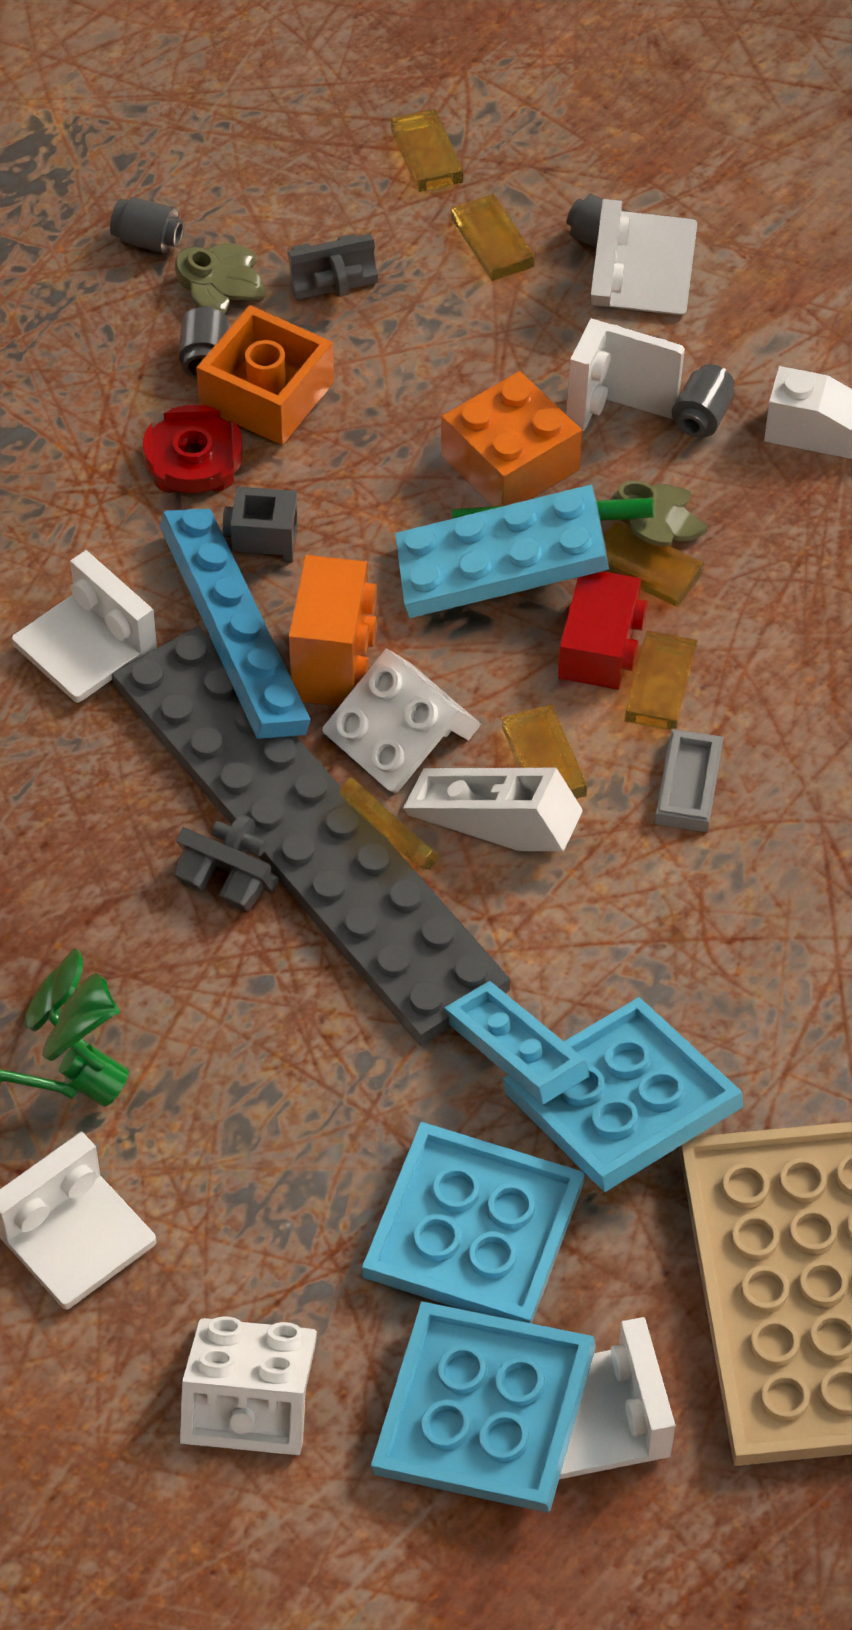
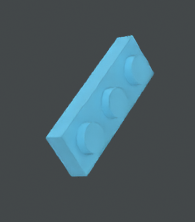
M491 981L486 982L444 1007L445 1012L450 1017L449 1025L542 1104L547 1103L589 1077L586 1059Z

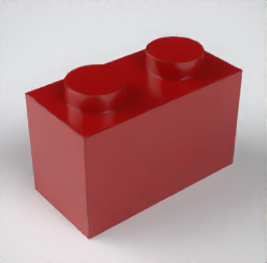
M604 571L578 577L560 643L558 679L619 690L623 670L633 671L636 661L638 640L631 639L633 630L643 631L647 615L648 601L639 599L641 578Z

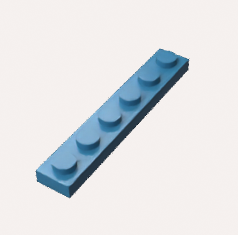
M211 509L163 511L160 529L256 738L306 735L311 719Z

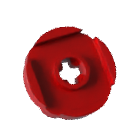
M205 405L178 406L165 412L164 420L157 423L154 428L151 423L146 429L143 437L144 463L147 471L154 477L156 487L163 492L199 493L209 490H225L233 484L234 474L242 464V434L238 425L233 420L231 425L227 420L220 418V411ZM198 444V448L201 450L197 453L184 452L188 450V445Z

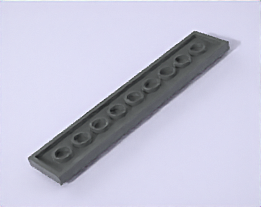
M199 625L112 673L115 689L232 825L240 815L254 819L255 829L253 836L266 841L265 850L259 858L263 862L270 864L271 872L279 877L282 885L420 1046L451 1028L449 1025L450 1017L444 1009L447 1005L488 981H491L504 993L510 991V978L297 736L256 738L212 640Z

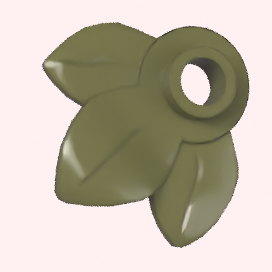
M221 243L210 249L188 247L177 256L175 262L177 279L184 288L191 291L192 300L199 307H212L225 314L229 306V300H263L266 295L261 276L252 268L258 257L246 247L231 243Z
M626 481L619 486L618 491L614 492L611 500L654 498V518L621 520L629 525L630 530L637 537L650 544L664 547L671 546L673 540L691 541L707 532L708 525L684 508L691 496V491L667 484L651 486L641 481Z

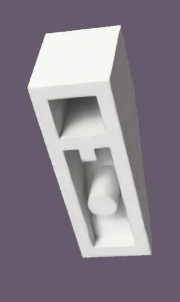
M779 366L769 401L764 442L852 459V389L828 375Z
M423 768L403 807L408 816L517 851L564 852L583 812L557 768Z

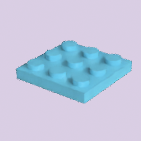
M640 997L564 1041L586 1059L589 1077L547 1103H540L509 1075L502 1078L505 1094L604 1193L744 1107L742 1091Z
M420 1122L363 1263L362 1278L462 1310L532 1324L582 1190L585 1173Z
M421 1301L371 1463L374 1475L550 1513L596 1348L594 1336Z

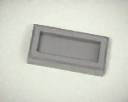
M671 729L655 824L708 832L724 737Z

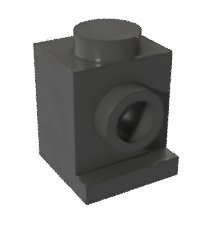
M236 487L234 506H225L223 514V536L231 537L232 551L283 555V562H293L298 529L297 491Z

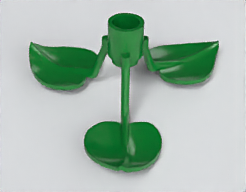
M72 949L60 965L44 979L32 997L25 1015V1026L33 1032L39 1030L48 1019L55 1026L43 1048L42 1055L45 1059L53 1061L70 1048L59 1067V1072L65 1076V1081L60 1082L0 1069V1083L11 1082L60 1092L70 1099H73L79 1091L99 1105L106 1107L122 1091L127 1081L129 1070L85 1042L82 1038L113 1016L120 1014V1010L110 995L107 981L97 973L92 974L77 988L83 971V956L78 949Z

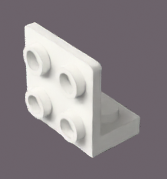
M603 199L591 289V305L680 316L685 315L687 312L697 221L687 218L622 211V201Z
M591 318L570 359L566 415L584 432L592 414L600 415L606 400H610L673 419L672 408L680 394L684 347L665 339L652 337Z
M87 550L70 560L73 580L71 585L72 595L12 636L13 646L76 703L83 701L113 680L112 673L157 649L154 609Z
M386 648L326 722L322 730L324 734L387 790L397 793L443 736L447 738L451 731L469 741L482 724L413 664Z
M82 1131L0 1189V1239L63 1309L73 1307L156 1245L155 1234L100 1175L96 1146Z
M233 1317L200 1319L182 1381L180 1444L300 1455L303 1444L306 1387L316 1346L317 1331L315 1329L300 1328L298 1325L288 1322L268 1325L241 1322Z
M645 1317L621 1321L619 1345L611 1346V1350L594 1353L559 1479L671 1457L676 1425Z

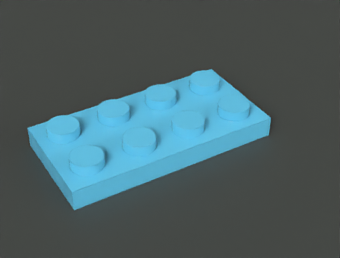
M592 484L395 533L404 605L409 618L609 570L599 511Z

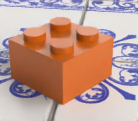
M249 305L196 367L199 405L215 408L220 411L221 418L230 422L233 420L238 426L283 446L334 383L333 342Z
M521 371L516 372L441 416V456L492 506H506L530 500L580 470L582 429Z
M305 555L289 633L290 676L302 702L340 706L369 670L370 658L364 656H366L367 648L374 647L377 616L368 615L374 614L377 584L368 583V561Z

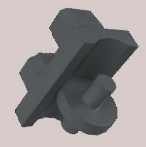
M355 234L338 237L337 241L311 246L307 243L293 246L287 253L292 293L295 299L299 300L335 292L337 297H343L349 294L350 288L379 283L374 256L375 244L372 235L356 236Z
M240 815L233 822L232 826L219 821L214 824L211 835L225 841L224 844L185 827L182 828L176 839V842L183 850L174 874L176 879L185 886L204 892L215 869L225 872L229 876L219 897L224 902L242 911L249 912L263 889L273 893L280 880L278 876L270 873V864L245 854L248 851L261 856L266 847V841L253 836L255 822L254 819Z

